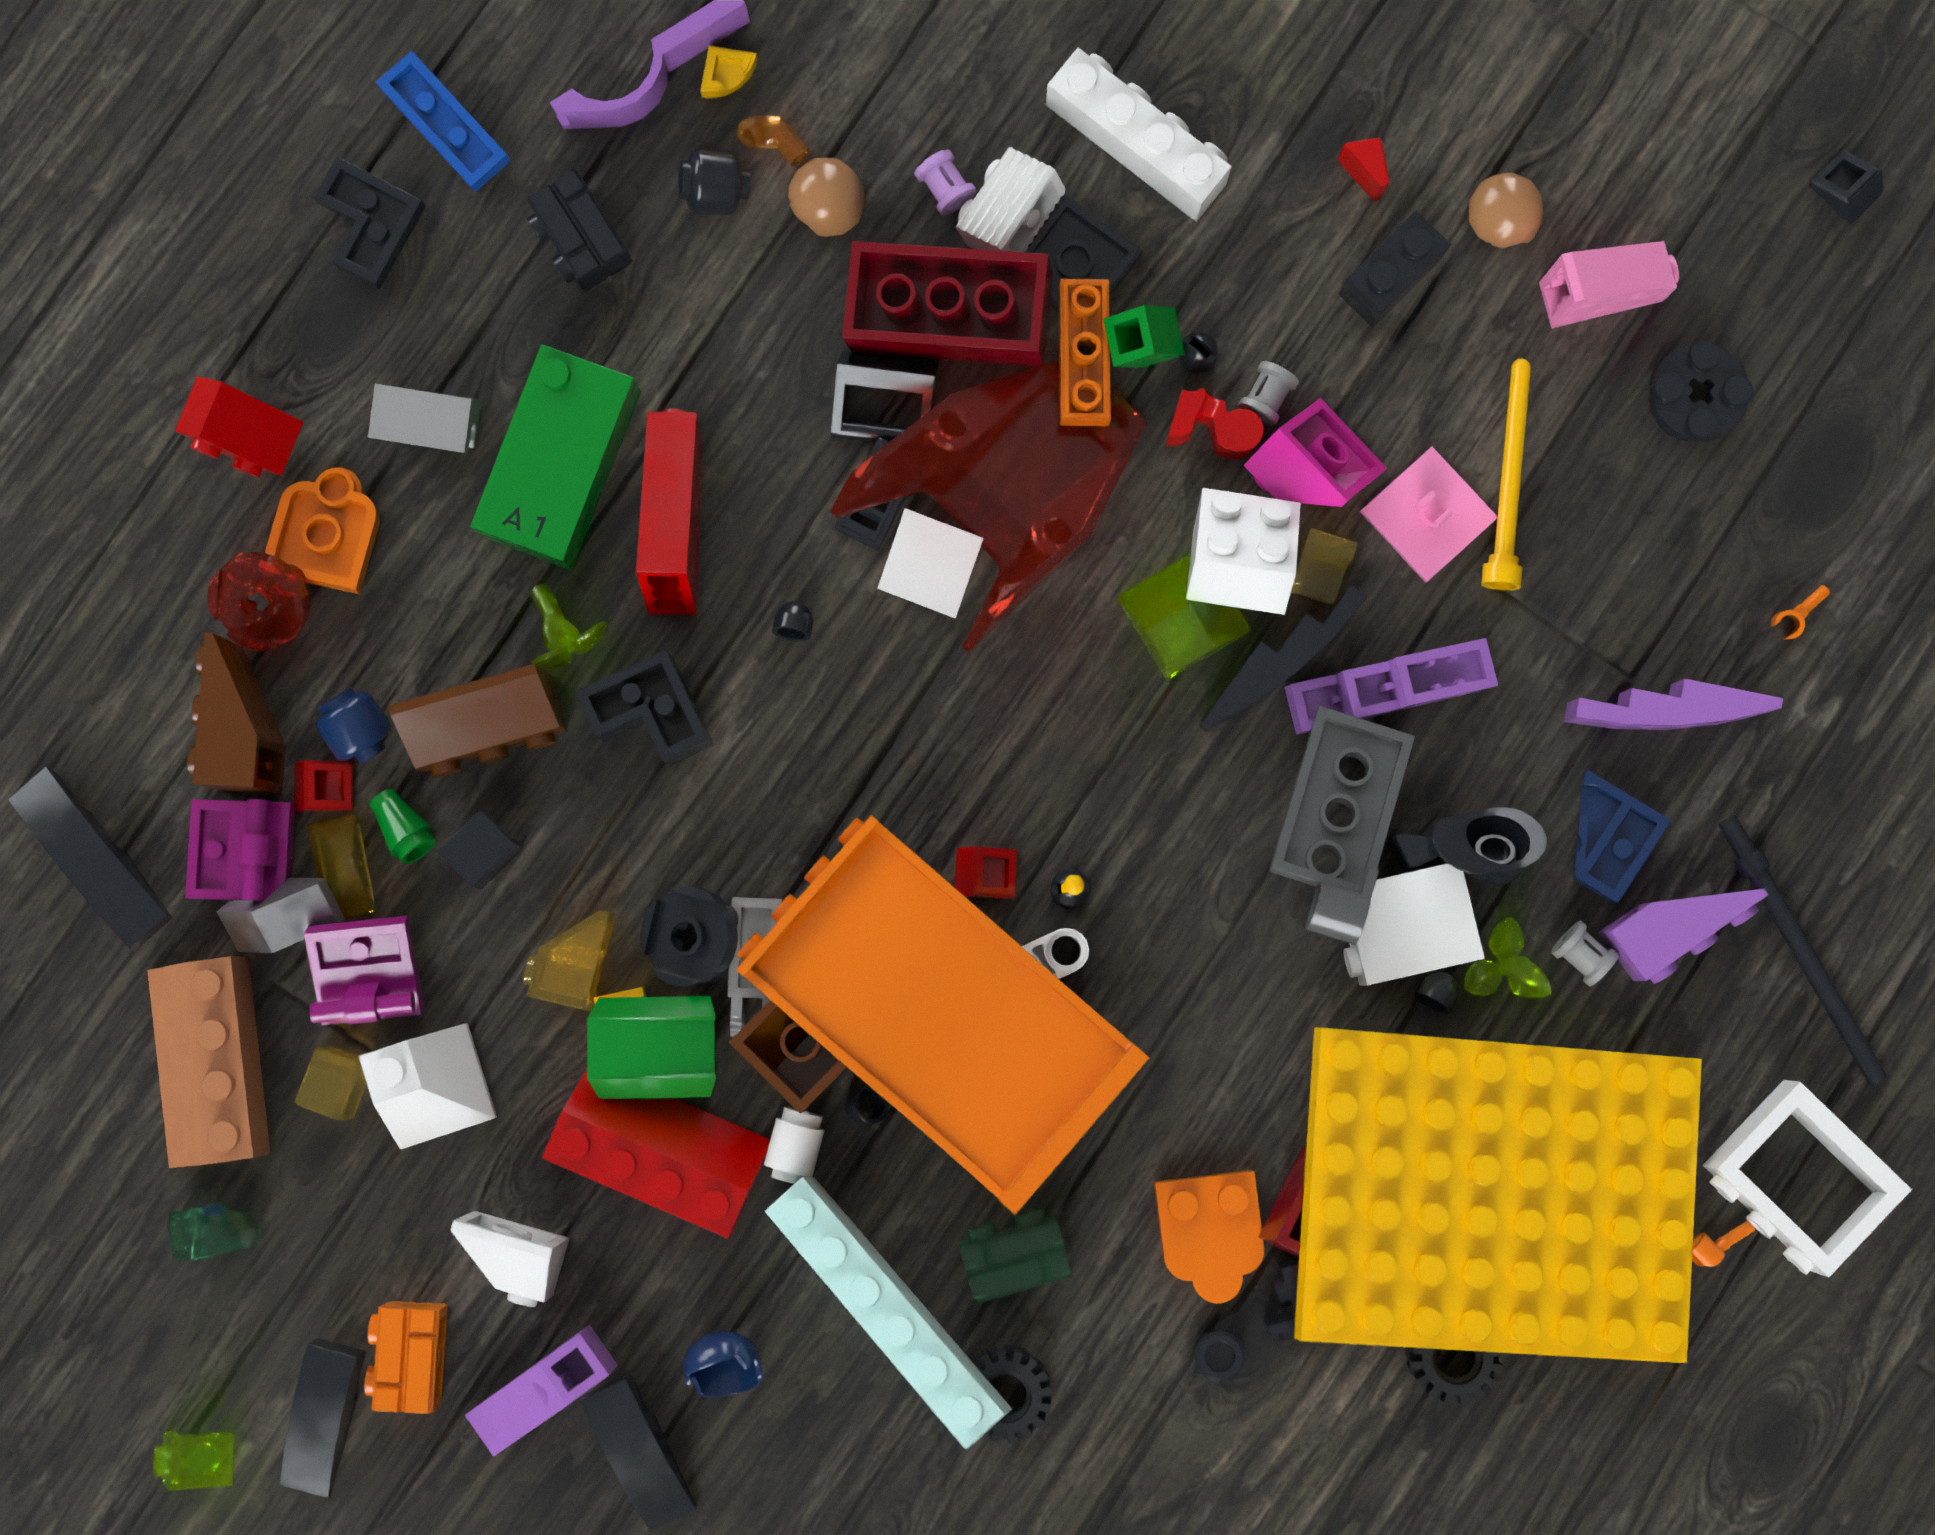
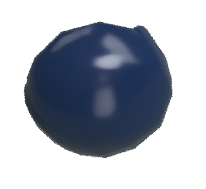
M718 1331L708 1333L689 1346L683 1361L686 1385H691L692 1379L697 1393L703 1397H720L743 1393L755 1388L763 1380L760 1356L756 1346L747 1337L734 1332Z

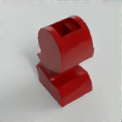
M1204 388L1196 391L1182 390L1165 446H1179L1188 442L1193 432V427L1201 423L1207 425L1210 430L1215 455L1230 460L1243 459L1255 452L1263 437L1264 427L1259 416L1249 409L1240 408L1229 413L1226 412V401L1212 397Z

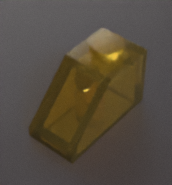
M599 910L540 946L537 956L531 955L525 967L523 984L529 985L527 997L581 1010H592L617 914Z

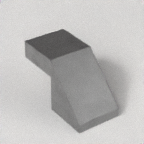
M289 878L264 901L229 900L217 911L238 952L274 953L304 940V932L308 926L341 923L345 919L325 878Z

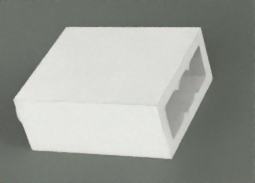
M1447 863L1377 879L1361 936L1356 945L1350 944V948L1344 949V958L1349 976L1351 978L1358 977L1359 985L1367 986L1485 959L1464 872Z

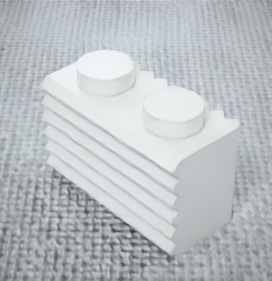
M1008 147L1000 160L996 159L989 165L985 173V183L976 197L967 200L961 207L956 229L967 246L973 249L1025 252L1028 250V245L1033 243L1034 236L1038 235L1039 228L1043 227L1044 220H1047L1049 213L1054 211L1055 204H1058L1060 197L1065 194V187L1053 167L1047 166L1043 162L1029 157L1027 154L1024 155L1019 150L1016 151L1012 147Z

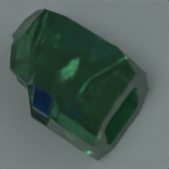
M221 1201L181 1209L169 1214L167 1227L173 1257L178 1262L191 1261L253 1247L260 1240V1224L256 1223L252 1217L247 1216L244 1211H233Z

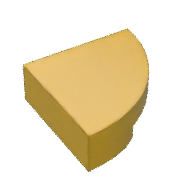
M709 45L700 91L702 97H722L741 88L755 70L758 61L757 54Z

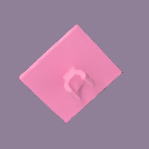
M1433 446L1360 511L1425 583L1497 519V515Z

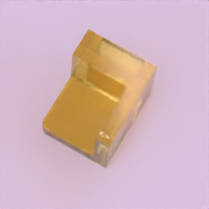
M1310 528L1304 536L1297 557L1296 575L1291 593L1327 605L1334 604L1345 570L1353 560L1358 543Z
M330 1045L315 1047L295 1103L298 1106L338 1121L353 1119L367 1085L359 1056Z

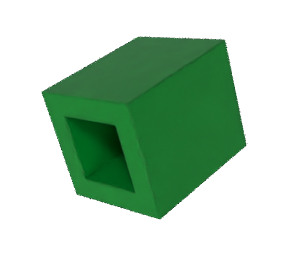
M1143 305L1103 319L1113 367L1145 368L1185 355L1175 307Z

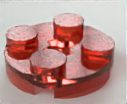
M247 552L236 554L210 581L207 593L209 611L215 621L218 618L220 619L223 626L229 630L225 635L236 644L251 650L271 651L279 648L283 643L291 641L308 621L310 597L305 587L306 576L298 566L287 564L282 559L267 553ZM258 592L265 596L269 605L264 611L257 610V603L249 600L248 595H254Z

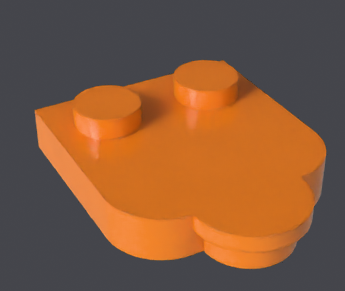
M336 467L322 472L315 482L301 481L289 486L280 498L260 569L265 574L360 594L379 529L380 515L371 499L363 494V487L358 477L348 469Z
M1253 1170L1155 1181L1154 1189L1163 1259L1166 1267L1176 1278L1192 1281L1196 1292L1204 1300L1217 1304L1230 1301L1240 1291L1243 1275L1254 1271L1261 1264L1264 1257V1241L1258 1237L1262 1226L1255 1172Z

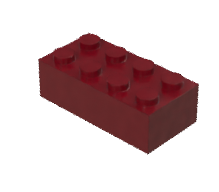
M852 241L842 339L850 351L855 353L1044 366L1053 268L1049 255L1043 253Z

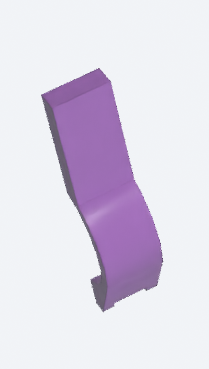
M714 0L651 39L654 56L650 73L640 87L627 96L615 100L599 101L585 98L575 90L570 89L551 101L550 104L556 112V117L564 129L623 127L643 119L660 103L668 85V73L703 52L709 48V45H714L750 22L746 3L744 0Z

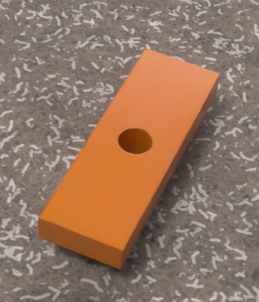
M1060 279L1061 426H1109L1111 422L1110 348L1103 320L1109 317V280ZM1087 346L1092 350L1093 354L1083 355L1078 351V347Z

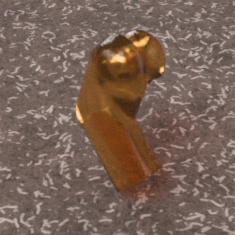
M778 116L748 117L740 122L737 128V136L742 144L752 148L778 149L791 166L802 162L810 152L788 123Z

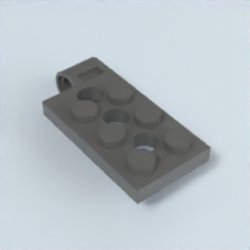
M1319 706L1315 714L1269 872L1316 887L1306 922V930L1356 945L1368 916L1371 897L1379 873L1377 867L1415 736ZM1347 757L1358 759L1365 768V777L1359 781L1346 779L1339 769L1340 760ZM1332 803L1345 805L1352 815L1351 824L1346 827L1332 825L1326 817V807ZM1319 849H1327L1333 852L1338 860L1337 871L1331 874H1324L1316 870L1312 863L1313 852Z

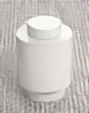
M784 1107L782 1117H777L775 1120L764 1162L765 1166L773 1168L772 1178L795 1184L802 1176H813L825 1131L820 1128L823 1116L808 1111L800 1114L795 1108Z

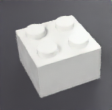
M1202 488L1193 529L1186 600L1285 615L1296 575L1301 503Z

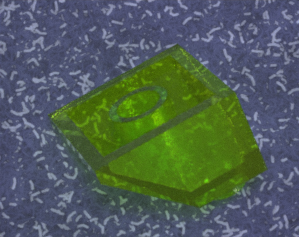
M1191 553L1117 596V599L1166 680L1173 678L1251 632V628L1237 607L1186 600Z

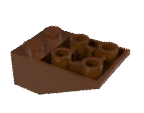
M205 632L204 645H200L196 653V670L198 675H201L200 695H196L192 703V721L194 725H197L196 745L190 747L187 760L189 774L193 775L192 784L225 792L282 795L286 745L243 646L214 633Z

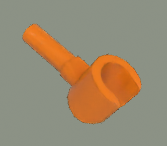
M1821 585L1793 610L1776 613L1771 619V627L1777 625L1784 616H1788L1794 621V630L1786 635L1784 640L1797 638L1804 631L1805 618L1830 594V590L1826 586Z
M1747 1220L1727 1234L1719 1237L1715 1242L1704 1232L1698 1234L1693 1238L1692 1261L1700 1267L1718 1265L1723 1260L1725 1251L1754 1232L1755 1227Z

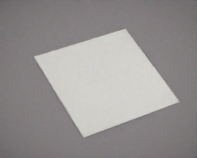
M905 508L877 589L956 619L984 538Z

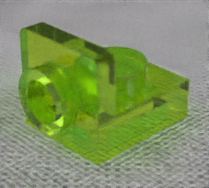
M175 1431L164 1432L163 1445H158L154 1448L153 1466L155 1477H162V1483L169 1491L232 1486L234 1434L231 1431L178 1435Z

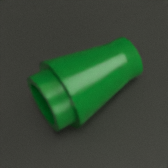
M387 789L370 801L369 807L376 816L392 857H399L403 864H410L421 859L436 845V840L432 836L434 828L405 803L394 789Z

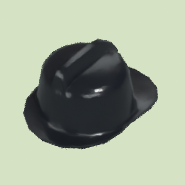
M1507 807L1489 808L1442 818L1433 827L1431 836L1435 851L1445 862L1463 871L1466 875H1471L1476 880L1491 885L1507 884L1517 879L1525 868L1539 861L1545 853L1547 843L1543 827L1532 816L1520 810Z

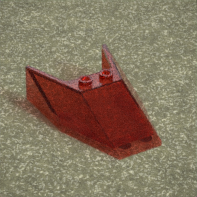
M1059 361L949 395L853 470L830 512L838 518L917 492H925L930 494L967 532L984 538L981 547L997 562L999 573L962 645L969 653L1088 540L1147 422L1110 386L1111 422L1109 426H1061Z

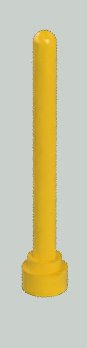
M1523 358L1515 360L1511 366L1494 554L1489 555L1488 563L1483 564L1481 585L1495 590H1517L1521 588L1523 567L1518 565L1519 558L1514 556L1531 374V365L1528 360Z

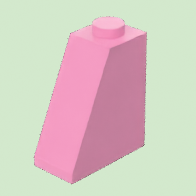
M1659 241L1562 254L1539 284L1551 328L1662 302L1677 288L1676 283L1679 280V270L1674 256L1668 255L1665 242Z

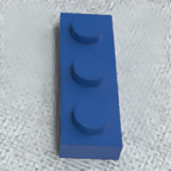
M412 51L376 81L380 90L474 192L479 190L511 161L503 149Z

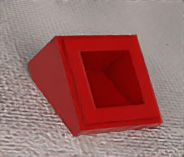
M1378 137L1345 143L1338 156L1340 164L1373 201L1380 200L1390 183L1382 140Z
M302 760L296 762L294 765L295 812L352 811L353 761Z
M977 846L958 847L956 851L955 889L965 897L1015 899L1017 850Z

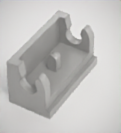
M375 384L368 438L468 453V449L474 448L476 444L483 400Z

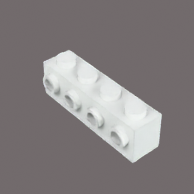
M1077 48L1047 84L1046 106L1196 222L1226 186L1232 166L1227 163L1228 159L1223 151L1210 142L1202 144L1189 133V127L1177 115L1170 112L1165 115L1151 104V98L1141 87L1134 83L1126 85L1113 75L1112 67L1099 55L1092 53L1089 56L1080 48Z

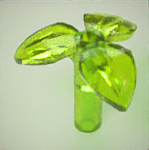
M541 584L531 590L530 595L543 618L542 636L547 650H551V652L531 661L532 664L542 668L568 664L571 661V653L575 651L578 654H585L602 638L607 628L605 621L599 622L579 635V630L565 619L548 585Z
M1512 917L1504 919L1493 929L1488 942L1489 948L1498 959L1497 962L1494 963L1486 960L1474 962L1466 973L1464 988L1474 995H1490L1496 992L1503 976H1507L1512 992L1518 996L1542 998L1550 995L1552 992L1551 986L1545 973L1537 965L1531 963L1527 957L1518 956L1524 948V935L1520 925Z

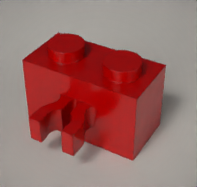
M197 376L175 432L192 439L189 448L214 459H219L222 453L234 459L231 465L232 468L247 475L260 478L262 471L282 476L303 421L222 381Z

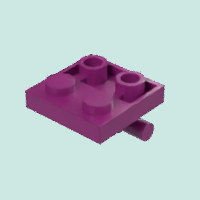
M191 799L185 898L264 901L286 880L291 878L296 804L268 802L269 800L248 799V801Z
M408 915L313 925L306 928L304 938L317 1003L310 1004L312 1023L321 1022L322 1025L338 1023L358 1024L377 1022L385 1018L422 1014L424 1001Z

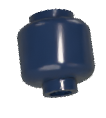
M349 688L318 707L322 715L316 720V729L337 759L344 761L356 756L360 764L386 748L381 740L388 735L391 725L370 693L365 691L355 693L352 688Z

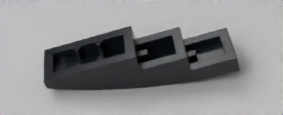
M1351 585L1322 624L1306 613L1277 652L1263 642H1260L1199 727L1206 732L1251 708L1292 678L1337 635L1367 596Z
M45 766L8 799L62 872L129 949L136 951L173 918L126 851L113 844L92 812L79 805L56 772Z

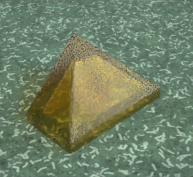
M353 814L307 824L317 878H325L343 916L349 917L376 911L358 815Z

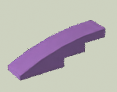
M1483 638L1400 656L1386 662L1344 670L1335 675L1293 683L1286 686L1285 691L1297 735L1311 731L1319 706L1360 719H1367L1498 686L1487 639Z
M1682 679L1671 684L1669 695L1631 688L1619 694L1617 705L1579 697L1567 703L1564 722L1610 729L1672 730L1727 723L1782 708L1783 698Z

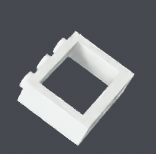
M1783 1080L1703 1164L1714 1176L1709 1182L1718 1190L1717 1192L1731 1203L1738 1199L1751 1212L1746 1217L1749 1223L1769 1239L1775 1235L1787 1247L1783 1252L1786 1259L1806 1275L1812 1271L1830 1277L1912 1190L1801 1082ZM1791 1114L1872 1192L1821 1247L1810 1239L1739 1170Z

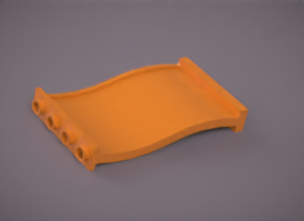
M872 815L865 823L857 817L837 839L844 845L831 861L823 855L806 874L804 879L810 885L802 895L796 899L789 894L770 917L777 923L763 938L756 932L737 953V956L743 962L736 971L747 978L799 1026L915 1124L993 1193L1002 1204L1016 1214L1150 1057L1070 990Z

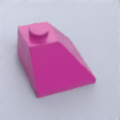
M1321 398L1281 426L1244 464V467L1253 475L1257 485L1264 491L1269 492L1275 499L1342 507L1387 469Z

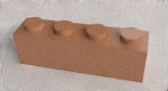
M228 956L147 970L169 1168L221 1163L271 1154L249 958Z

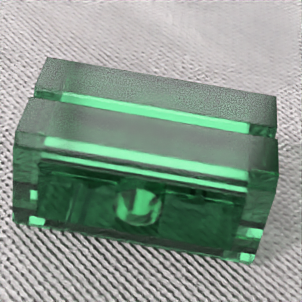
M1038 1208L1015 1215L1016 1224L997 1230L995 1222H988L966 1229L968 1238L959 1240V1248L975 1304L1073 1276L1055 1213L1045 1216L1044 1209Z

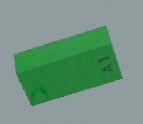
M541 344L470 528L484 539L573 571L642 392L634 377Z

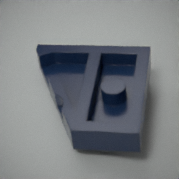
M1587 770L1581 784L1573 880L1616 906L1672 820Z

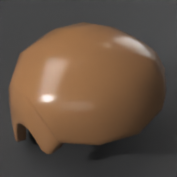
M813 158L795 172L788 185L790 207L795 216L819 236L827 237L846 233L859 223L866 208L864 188L852 168L837 158Z
M1501 173L1485 179L1479 184L1469 199V223L1478 238L1498 248L1505 249L1516 244L1529 243L1534 239L1544 221L1542 195L1531 180L1515 173Z

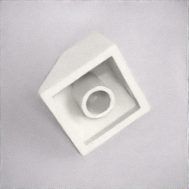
M468 1023L409 1039L359 1056L373 1105L400 1150L497 1118Z
M477 1211L453 1220L450 1231L494 1288L508 1292L507 1300L523 1306L536 1307L538 1301L544 1303L553 1296L570 1238Z

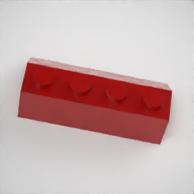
M586 1069L560 1114L542 1159L725 1238H729L736 1229L765 1161L770 1138L677 1098L599 1099L587 1079Z

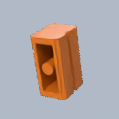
M391 1301L379 1306L378 1314L371 1315L368 1327V1342L370 1345H376L375 1365H369L367 1368L364 1390L366 1396H373L372 1410L429 1414L442 1406L448 1304Z

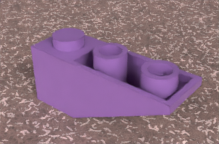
M1765 889L1638 904L1598 933L1610 949L1613 948L1620 954L1618 961L1633 981H1647L1650 979L1655 984L1678 969L1675 961L1688 951L1696 955L1716 943L1719 938L1715 932L1729 922L1735 927L1753 917L1759 911L1755 904L1768 896Z
M589 1324L473 1408L465 1416L494 1457L601 1382L618 1365Z

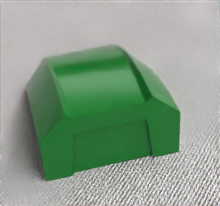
M711 996L599 997L587 1018V1079L598 1098L711 1097L716 1079L714 1034L716 1015Z

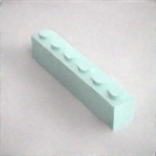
M801 1177L765 1210L771 1220L965 1449L976 1443L1012 1410L815 1177Z

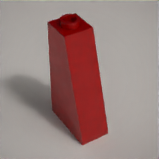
M675 408L666 409L662 412H647L636 574L648 615H697L702 436L697 413Z

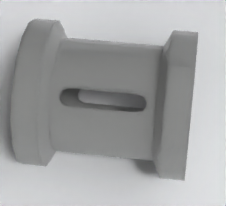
M1261 361L1257 369L1260 374L1248 397L1241 398L1237 406L1239 409L1253 411L1259 416L1263 424L1273 426L1276 425L1280 418L1277 412L1289 390L1296 389L1299 380L1287 369L1272 362Z
M1580 920L1561 936L1552 948L1551 954L1556 958H1565L1584 975L1583 982L1590 987L1605 976L1616 963L1620 954L1613 948L1610 950L1605 949L1586 932L1587 925Z

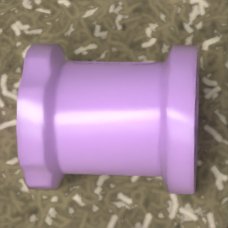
M950 149L941 150L933 154L914 172L919 182L925 181L938 201L936 208L941 215H947L958 210L967 200L972 199L977 192L972 183L964 181L954 166V155Z

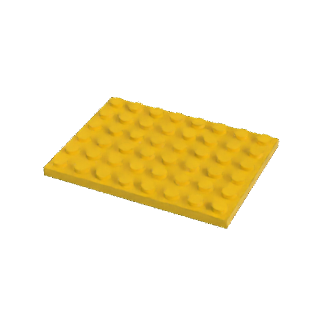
M1314 1027L1294 1338L1310 1342L1687 1363L1692 1270L1691 1251L1693 1249L1702 1059Z

